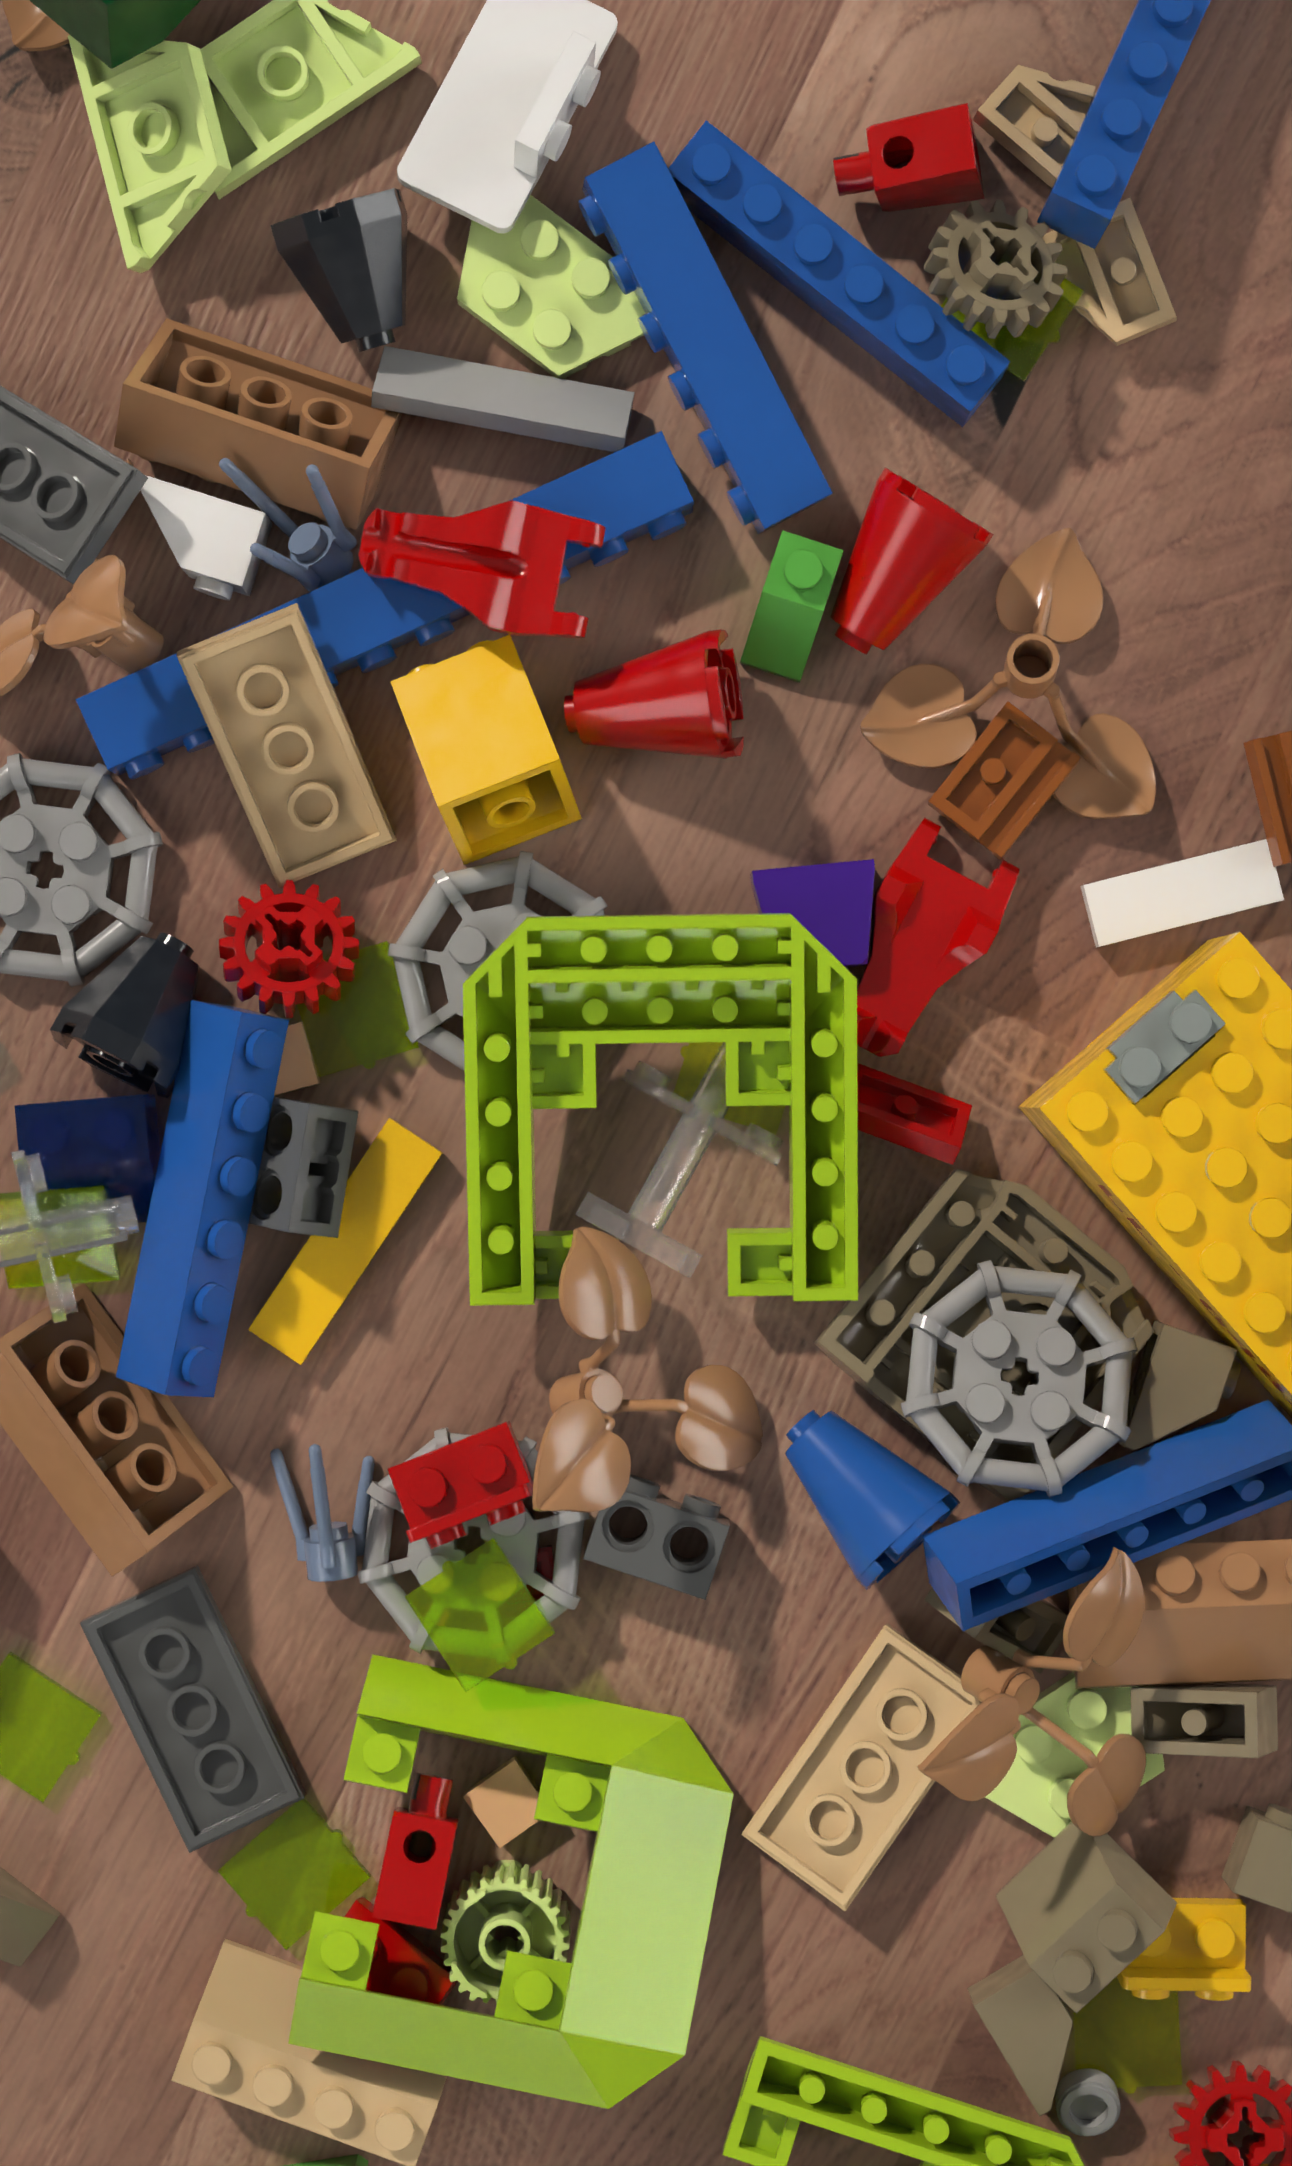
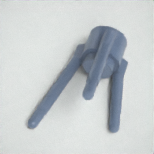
M222 458L220 460V468L289 537L290 559L260 543H253L250 546V552L254 556L297 579L309 592L342 578L349 573L353 564V553L350 550L356 546L357 539L344 526L328 487L316 465H308L306 474L329 527L323 524L318 525L314 522H308L298 527L230 459Z
M313 1444L309 1447L310 1473L317 1524L310 1526L308 1533L283 1453L280 1449H273L270 1457L296 1539L297 1560L306 1561L308 1580L326 1582L356 1576L358 1571L357 1556L364 1555L366 1528L371 1496L366 1491L373 1480L374 1458L372 1456L363 1458L352 1532L348 1533L346 1522H331L322 1450L318 1444Z

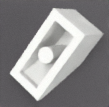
M147 476L148 479L140 491L180 567L190 578L196 579L193 589L230 601L233 591L250 596L261 562L260 558L250 552V546L253 543H260L266 547L272 528V522L266 513Z

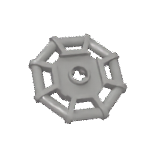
M21 753L7 756V764L0 768V800L13 790H16L21 806L16 812L0 821V917L6 923L0 935V973L67 981L71 987L82 985L85 983L86 975L141 932L148 934L153 925L149 921L157 848L163 845L160 832H153L112 780L110 777L111 771L101 763L90 767L25 759ZM32 785L81 792L72 809L38 805ZM96 801L122 832L126 840L109 845L93 827L94 825L88 819V815ZM52 852L53 862L63 866L64 872L62 878H52L49 888L42 889L39 887L38 877L30 873L31 865L33 862H40L43 853ZM131 855L124 907L110 899L114 860ZM104 910L118 918L80 949H77L73 933L92 915L95 916ZM22 932L57 936L61 955L15 950L13 947Z
M520 851L518 857L447 873L442 868L433 875L435 882L397 942L389 944L387 956L393 957L409 1026V1030L405 1035L412 1044L416 1042L421 1043L463 1071L464 1041L441 1027V1025L456 1014L463 1017V983L527 917H541L525 906L528 886L572 913V916H605L604 909L608 907L601 896L594 898L534 860L533 853ZM514 884L512 902L502 906L473 912L462 896ZM452 903L463 920L452 934L448 944L442 952L422 949ZM420 962L440 965L448 1003L433 1014L431 1013Z
M991 1260L977 1263V1271L924 1313H914L909 1322V1326L913 1329L906 1401L900 1404L903 1415L914 1420L957 1473L958 1478L956 1481L966 1487L971 1482L1046 1491L1049 1497L1062 1494V1486L1117 1442L1125 1443L1131 1433V1429L1127 1426L1132 1356L1133 1353L1138 1351L1135 1339L1127 1338L1079 1281L1082 1275L1071 1269L1068 1274L994 1266ZM1001 1292L1054 1298L1046 1315L1007 1311ZM984 1297L986 1298L991 1317L980 1323L967 1336L962 1338L946 1328ZM1066 1305L1101 1347L1085 1352L1081 1351L1072 1335L1057 1322ZM939 1344L955 1353L952 1389L933 1393L937 1346ZM1015 1361L1026 1363L1027 1371L1036 1374L1037 1385H1027L1024 1395L1020 1396L1012 1394L1011 1383L1001 1381V1371L1011 1370ZM1106 1362L1102 1411L1098 1412L1083 1404L1086 1368ZM956 1405L961 1413L964 1412L980 1435L972 1451L938 1409ZM1076 1419L1092 1428L1055 1459L1052 1458L1047 1440L1062 1427ZM992 1442L1031 1446L1037 1464L984 1458Z
M448 1427L435 1430L434 1438L404 1462L472 1435L451 1433ZM526 1436L522 1441H517L531 1478L534 1481V1471L538 1451L535 1449L537 1442ZM389 1474L379 1482L372 1480L366 1493L371 1496L363 1565L362 1570L357 1571L360 1584L366 1583L411 1641L409 1648L421 1654L423 1650H433L496 1658L499 1664L512 1661L513 1652L568 1608L575 1610L581 1600L576 1595L584 1522L590 1518L589 1513L552 1511L555 1515L537 1520L531 1511L526 1509L527 1512L491 1526L486 1514L462 1523L467 1535L470 1526H476L481 1528V1538L491 1541L490 1553L479 1554L477 1563L466 1561L465 1551L457 1549V1539L430 1549L426 1537L412 1543L409 1542L407 1557L388 1562L394 1510L396 1509L403 1514L404 1512ZM558 1528L553 1578L551 1580L536 1571L540 1533ZM411 1570L420 1586L430 1594L434 1602L425 1618L392 1575ZM527 1584L544 1594V1596L505 1626L499 1606ZM448 1607L481 1611L485 1613L489 1631L441 1626L438 1624Z

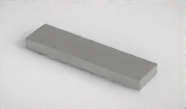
M384 346L372 389L371 407L617 452L623 449L625 445L635 392Z

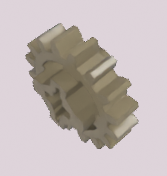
M997 199L990 212H985L978 200L971 201L965 214L956 209L950 212L943 227L939 226L928 246L931 253L924 264V271L936 276L928 290L931 295L946 294L949 300L942 310L946 316L954 314L958 310L966 315L963 329L970 331L977 322L985 324L988 338L995 339L1002 326L1006 325L1014 338L1020 337L1028 324L1038 328L1062 296L1064 290L1059 286L1067 275V267L1055 263L1063 250L1061 243H1045L1043 237L1049 228L1045 222L1037 224L1033 228L1026 223L1028 209L1021 207L1015 216L1006 214L1003 200Z

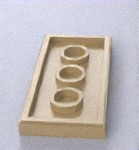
M298 603L177 651L179 663L278 888L283 887L286 880L298 881L397 841Z
M885 1624L741 1835L842 1910L846 1911L935 1783L934 1780L921 1773L917 1766L982 1702L963 1690L959 1674L889 1624Z

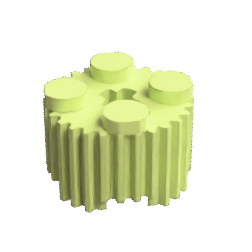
M498 1860L491 1868L488 1865L483 1866L482 1874L473 1871L470 1875V1880L466 1881L463 1879L460 1882L459 1891L454 1890L441 1930V1952L445 1953V1966H451L450 1981H459L458 1991L462 1993L468 1990L470 1992L469 2000L474 2001L479 1997L483 1999L484 2003H488L491 1998H494L497 2004L507 1950L563 1962L567 1961L571 1935V1916L567 1901H561L562 1891L560 1888L552 1889L553 1880L551 1878L541 1879V1870L538 1869L535 1873H531L530 1865L528 1864L523 1866L516 1860ZM501 1925L514 1927L518 1930L517 1938L519 1940L515 1941L507 1936L499 1942L494 1939L496 1927Z

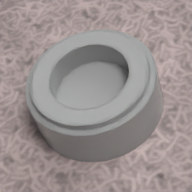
M1089 2068L1078 2069L1065 2075L1056 2087L1054 2098L1057 2116L1060 2123L1068 2131L1080 2136H1096L1108 2131L1117 2122L1121 2110L1118 2090L1114 2081L1104 2072Z

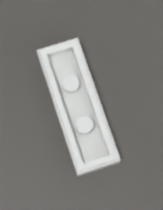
M1267 839L1080 886L1096 948L1284 900L1277 869L1273 867Z

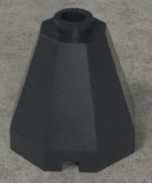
M396 188L336 203L335 206L320 211L316 209L270 225L278 252L341 344L355 340L359 352L396 342L392 329L405 325L408 215L401 191Z
M159 933L157 939L145 936L139 937L62 1007L50 1028L54 1041L67 1049L72 1039H75L84 1046L78 1057L90 1066L145 1092L149 1091L154 1081L157 1095L169 1098L180 1067L190 1001L195 999L200 972L199 965L190 959L194 950L183 941L166 933Z

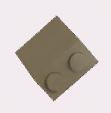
M1072 1821L1000 1889L996 1895L1029 1967L1076 2014L1166 1930L1177 1905V1902L1107 1833L1102 1836H1090L1079 1830Z

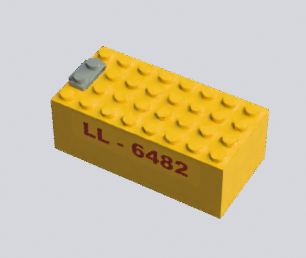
M1236 932L1207 940L1018 1108L1227 1345L1238 1349L1236 1352L1237 1357L1292 1418V990L1241 932Z

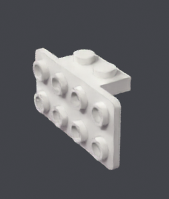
M487 0L398 165L397 177L399 183L497 233L503 234L511 231L549 159L556 162L561 156L572 130V125L568 123L577 106L586 107L593 96L601 75V71L597 68L617 32L618 21L616 16L588 0Z

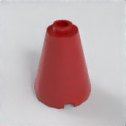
M885 467L879 478H877L830 618L840 624L834 635L866 655L873 645L881 650H885L978 556L994 534L974 521L972 522L965 518L955 509Z
M709 630L577 680L574 684L573 694L566 695L564 698V714L569 732L579 733L582 743L586 745L723 759L741 756L744 737L732 738V721L744 719L743 701L733 648L720 649V645L728 637L726 630Z

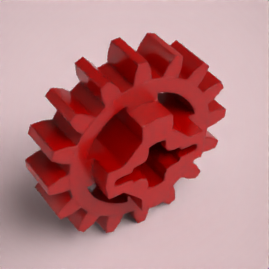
M286 880L283 893L275 895L266 883L260 885L261 900L257 903L241 896L238 899V910L241 918L226 915L223 924L224 934L228 937L219 939L220 958L227 960L223 963L224 978L226 982L239 980L237 983L238 998L243 1002L256 994L259 996V1012L265 1015L270 1011L274 1003L283 1004L286 1018H293L296 1004L305 1003L307 1009L312 1014L319 1013V997L323 994L337 1002L341 998V984L338 980L353 982L355 978V963L351 960L359 958V939L352 937L355 934V920L353 916L339 917L341 914V900L335 896L328 899L325 903L320 902L319 885L312 884L304 895L296 893L293 880ZM251 936L256 939L258 948L254 951L255 959L250 962L246 949ZM326 936L329 937L333 948L328 962L323 959V951L321 950L323 939Z
M1237 2060L1232 2061L1230 2076L1223 2077L1213 2065L1207 2067V2076L1210 2083L1204 2088L1192 2080L1186 2083L1194 2099L1190 2105L1184 2102H1174L1173 2109L1185 2122L1184 2126H1176L1169 2129V2136L1173 2141L1186 2144V2148L1180 2150L1174 2156L1179 2166H1211L1206 2161L1202 2149H1208L1210 2152H1222L1225 2155V2166H1259L1271 2152H1277V2154L1267 2166H1292V2101L1285 2102L1292 2092V2087L1284 2079L1275 2082L1269 2087L1271 2072L1266 2067L1258 2065L1252 2076L1247 2077L1244 2065ZM1253 2093L1267 2099L1275 2108L1280 2120H1274L1271 2117H1259L1257 2115L1256 2102L1253 2100ZM1223 2097V2104L1211 2117H1204L1210 2106ZM1243 2119L1254 2133L1253 2135L1244 2136L1242 2147L1238 2149L1228 2138V2134L1238 2132L1239 2121Z

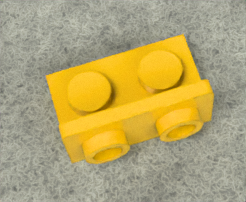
M1173 1898L1177 1905L1166 1930L1116 1976L1121 1987L1125 1990H1131L1132 1996L1147 2000L1166 1999L1170 1996V1991H1195L1196 1997L1211 2001L1230 2000L1234 1997V1992H1250L1251 1976L1245 1969L1246 1904L1242 1899Z

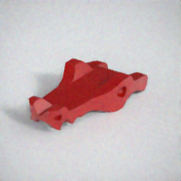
M514 500L456 517L408 512L396 513L376 508L364 524L359 560L368 576L392 579L441 593L468 611L493 632L515 636L585 638L588 617L578 615L575 612L555 611L567 544H578L587 548H602L606 527L589 520Z
M925 817L894 860L873 895L871 955L857 987V1046L879 1057L898 1054L909 1031L936 990L963 968L988 952L999 931L1001 920L1020 868L1002 860L998 868L992 872V879L986 888L931 859L927 854L931 846L937 842V835L941 826Z

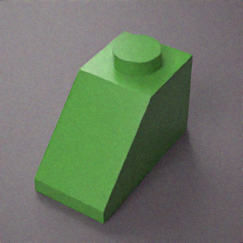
M782 530L742 653L741 664L800 683L844 550Z

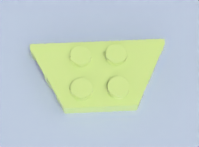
M273 0L201 48L232 170L214 193L220 200L422 64L420 54L416 48L406 42L403 45L372 28L369 21L350 10L336 8L328 0Z
M68 35L127 269L143 273L153 266L232 171L200 48L187 42L164 40L160 44L111 69L75 38Z
M532 195L527 200L514 227L507 233H497L471 220L457 296L458 305L553 377L564 379L586 368L589 362L601 356L609 357L631 346L632 341L644 336L638 318L645 315V312L634 291L625 295L620 289L608 263V259L612 258V256Z
M1073 1671L1039 1693L1038 1699L1033 1706L1034 1709L1092 1751L1096 1757L1103 1745L1117 1734L1132 1735V1687L1076 1689ZM1019 1715L1018 1720L1021 1723V1727L1013 1735L1017 1744L1014 1762L1000 1784L985 1798L1055 1838L1071 1822L1067 1809L1069 1789L1075 1779L1088 1767L1081 1758L1025 1716ZM1146 1753V1767L1140 1786L1165 1771L1163 1754Z

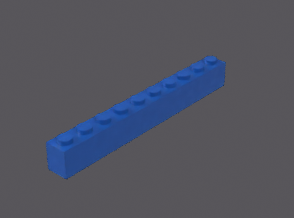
M662 431L512 499L524 504L589 520L606 527L602 548H587L578 544H567L560 585L571 578L568 572L569 569L590 559L594 567L610 563L625 555L629 551L626 543L649 533L652 540H658L677 532L687 525L684 516L693 513L694 500ZM361 568L228 630L298 603L332 686L335 688L339 685L336 678L337 675L357 666L360 667L362 673L383 667L397 658L394 649L416 639L421 647L435 643L451 635L455 631L452 623L470 615V613L441 593L392 579L371 577ZM177 653L75 699L107 769L117 776L127 772L129 779L142 777L161 768L165 764L162 756L185 745L187 752L191 753L215 743L179 663Z

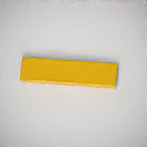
M389 1118L347 1180L338 1238L316 1235L309 1237L248 1330L302 1365L443 1152L394 1119Z

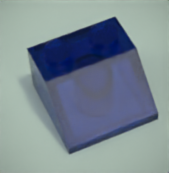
M155 1094L15 1105L20 1171L38 1232L147 1222L160 1157Z

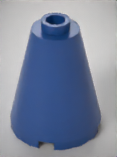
M812 1410L786 1434L787 1438L793 1443L785 1453L857 1581L866 1590L870 1589L875 1581L878 1583L904 1561L923 1543L922 1535L930 1533L932 1530L931 1526L938 1520L942 1524L961 1503L950 1491L833 1411H829L820 1417L815 1410Z

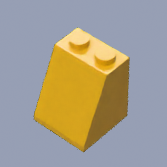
M511 635L494 641L478 642L464 653L436 664L420 665L412 669L407 675L390 681L439 811L464 865L582 819L561 760Z

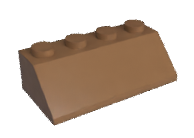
M166 318L123 383L114 447L134 453L144 460L160 462L198 475L205 481L221 483L241 490L219 466L222 458H228L275 504H282L300 510L327 522L306 474L307 466L314 464L318 467L328 487L344 526L357 530L377 491L403 413L371 407V388Z
M83 1282L0 1338V1424L113 1577L164 1541L234 1486L167 1395L116 1378L124 1336Z
M1292 1539L1183 1543L1133 1563L1141 1578L1144 1592L1142 1622L1133 1642L1126 1652L1109 1667H1101L1091 1660L1089 1666L1084 1671H1074L1076 1689L1292 1680ZM1090 1581L1068 1589L1069 1611Z

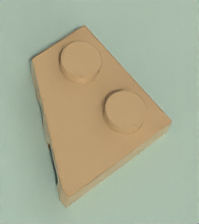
M1017 65L980 106L973 121L1052 188L1093 100L1096 86L1075 80L1058 81L1050 77L1046 72Z
M1131 198L1119 202L1108 227L1095 249L1055 230L1044 235L1043 240L1046 244L1061 243L1063 248L1055 263L1067 267V275L1059 286L1064 290L1061 298L1116 346L1177 321L1176 313Z

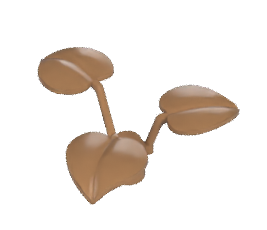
M131 460L125 461L134 467V463ZM107 555L98 560L96 557L94 562L79 575L72 590L54 609L46 624L39 625L40 614L30 608L14 614L0 625V697L11 691L26 676L37 656L39 642L44 641L53 649H65L75 646L85 650L94 658L104 654L129 674L153 664L162 649L164 637L160 632L133 613L135 604L124 596L126 569L124 562L115 555Z
M1071 528L1061 529L1035 542L1014 560L999 582L995 597V609L998 620L1009 632L1025 634L1017 638L1009 647L1003 671L995 673L993 679L972 699L964 702L963 684L953 672L935 664L910 666L894 675L885 684L871 710L861 722L860 729L862 735L875 749L886 757L912 767L926 769L941 768L962 759L975 743L977 737L976 727L967 713L979 709L999 689L1007 686L1013 694L1026 699H1033L1044 695L1048 698L1059 732L1068 743L1063 746L1081 757L1077 766L1053 794L1055 799L1065 809L1080 817L1090 819L1138 817L1148 814L1152 810L1155 801L1156 778L1152 760L1142 738L1135 729L1116 716L1100 713L1089 717L1079 729L1078 734H1076L1069 724L1060 698V688L1054 683L1059 666V652L1054 643H1074L1091 632L1099 621L1104 600L1099 577L1084 554L1077 536Z
M589 1227L574 1229L571 1247L562 1266L559 1279L561 1311L567 1324L577 1334L589 1340L606 1338V1341L591 1357L579 1361L580 1373L563 1376L557 1379L551 1387L549 1403L553 1415L546 1426L537 1455L533 1481V1510L540 1512L571 1511L590 1513L605 1510L621 1499L629 1483L631 1459L626 1443L621 1437L611 1432L615 1427V1420L612 1418L615 1413L629 1411H673L682 1415L676 1427L675 1441L678 1449L693 1464L706 1470L726 1471L737 1469L750 1463L762 1447L763 1430L753 1393L746 1381L736 1371L723 1365H707L695 1370L686 1380L684 1401L677 1399H623V1390L619 1380L609 1372L599 1369V1365L620 1345V1332H635L641 1330L647 1324L652 1305L651 1286L647 1273L640 1261L618 1239Z
M1113 1547L1105 1567L1089 1582L1071 1608L1063 1629V1645L1066 1653L1071 1658L1030 1655L1021 1649H1018L1014 1653L1013 1658H1010L989 1646L980 1647L971 1654L962 1671L961 1685L965 1692L979 1699L982 1703L955 1727L929 1756L917 1766L921 1773L936 1781L962 1800L977 1801L984 1798L1000 1784L1014 1762L1017 1744L1013 1735L1019 1731L1021 1723L1018 1718L1019 1715H1023L1081 1758L1088 1767L1075 1779L1067 1795V1809L1072 1823L1079 1830L1094 1837L1105 1835L1113 1828L1118 1814L1128 1807L1142 1782L1146 1767L1144 1746L1140 1740L1130 1734H1117L1103 1745L1096 1757L1092 1751L1033 1708L1039 1696L1040 1686L1039 1682L1034 1679V1674L1030 1668L1082 1672L1089 1666L1091 1660L1101 1667H1109L1126 1652L1142 1622L1144 1592L1139 1573L1125 1552Z

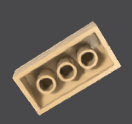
M225 1939L171 2081L399 2164L416 2166L447 2076L288 2044L299 1978H301L303 1967Z

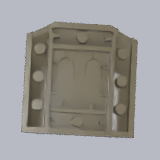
M960 1169L951 1172L858 1287V1301H847L814 1342L835 1365L931 1444L932 1442L911 1417H904L900 1405L906 1401L913 1336V1329L909 1326V1322L914 1313H924L977 1271V1263L991 1260L994 1266L1068 1274L1071 1269L1082 1275L1079 1281L1127 1338L1135 1339L1138 1351L1133 1353L1132 1360L1154 1333L1149 1320H1145L1131 1290L1134 1286L1125 1267L1027 1185L973 1175L969 1171ZM1001 1292L1007 1311L1046 1315L1054 1298ZM984 1297L946 1328L962 1338L967 1336L980 1323L991 1317L986 1298ZM1066 1305L1057 1322L1072 1335L1076 1345L1082 1352L1101 1347ZM939 1344L937 1346L933 1393L952 1389L955 1353ZM1015 1361L1011 1370L1001 1371V1381L1011 1383L1012 1394L1018 1396L1024 1395L1027 1385H1037L1036 1374L1028 1372L1027 1364L1020 1361ZM1106 1362L1086 1368L1083 1404L1092 1409L1103 1398ZM956 1405L938 1409L972 1451L980 1435L964 1412L961 1413ZM1073 1419L1047 1440L1053 1459H1055L1082 1423ZM992 1442L984 1458L1037 1464L1031 1446ZM980 1484L1004 1502L1022 1497L1030 1490Z

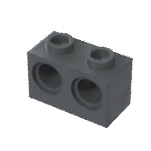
M274 1097L249 1224L288 1233L338 1238L359 1111Z
M630 1474L629 1483L621 1499L613 1506L598 1511L583 1559L706 1600L730 1528L729 1519L719 1516L721 1505L691 1494H685L682 1503L659 1496L658 1493L661 1485ZM621 1507H635L645 1515L647 1526L639 1536L624 1538L612 1529L610 1518ZM694 1527L702 1531L708 1540L704 1552L694 1558H684L676 1554L671 1547L670 1541L679 1529Z

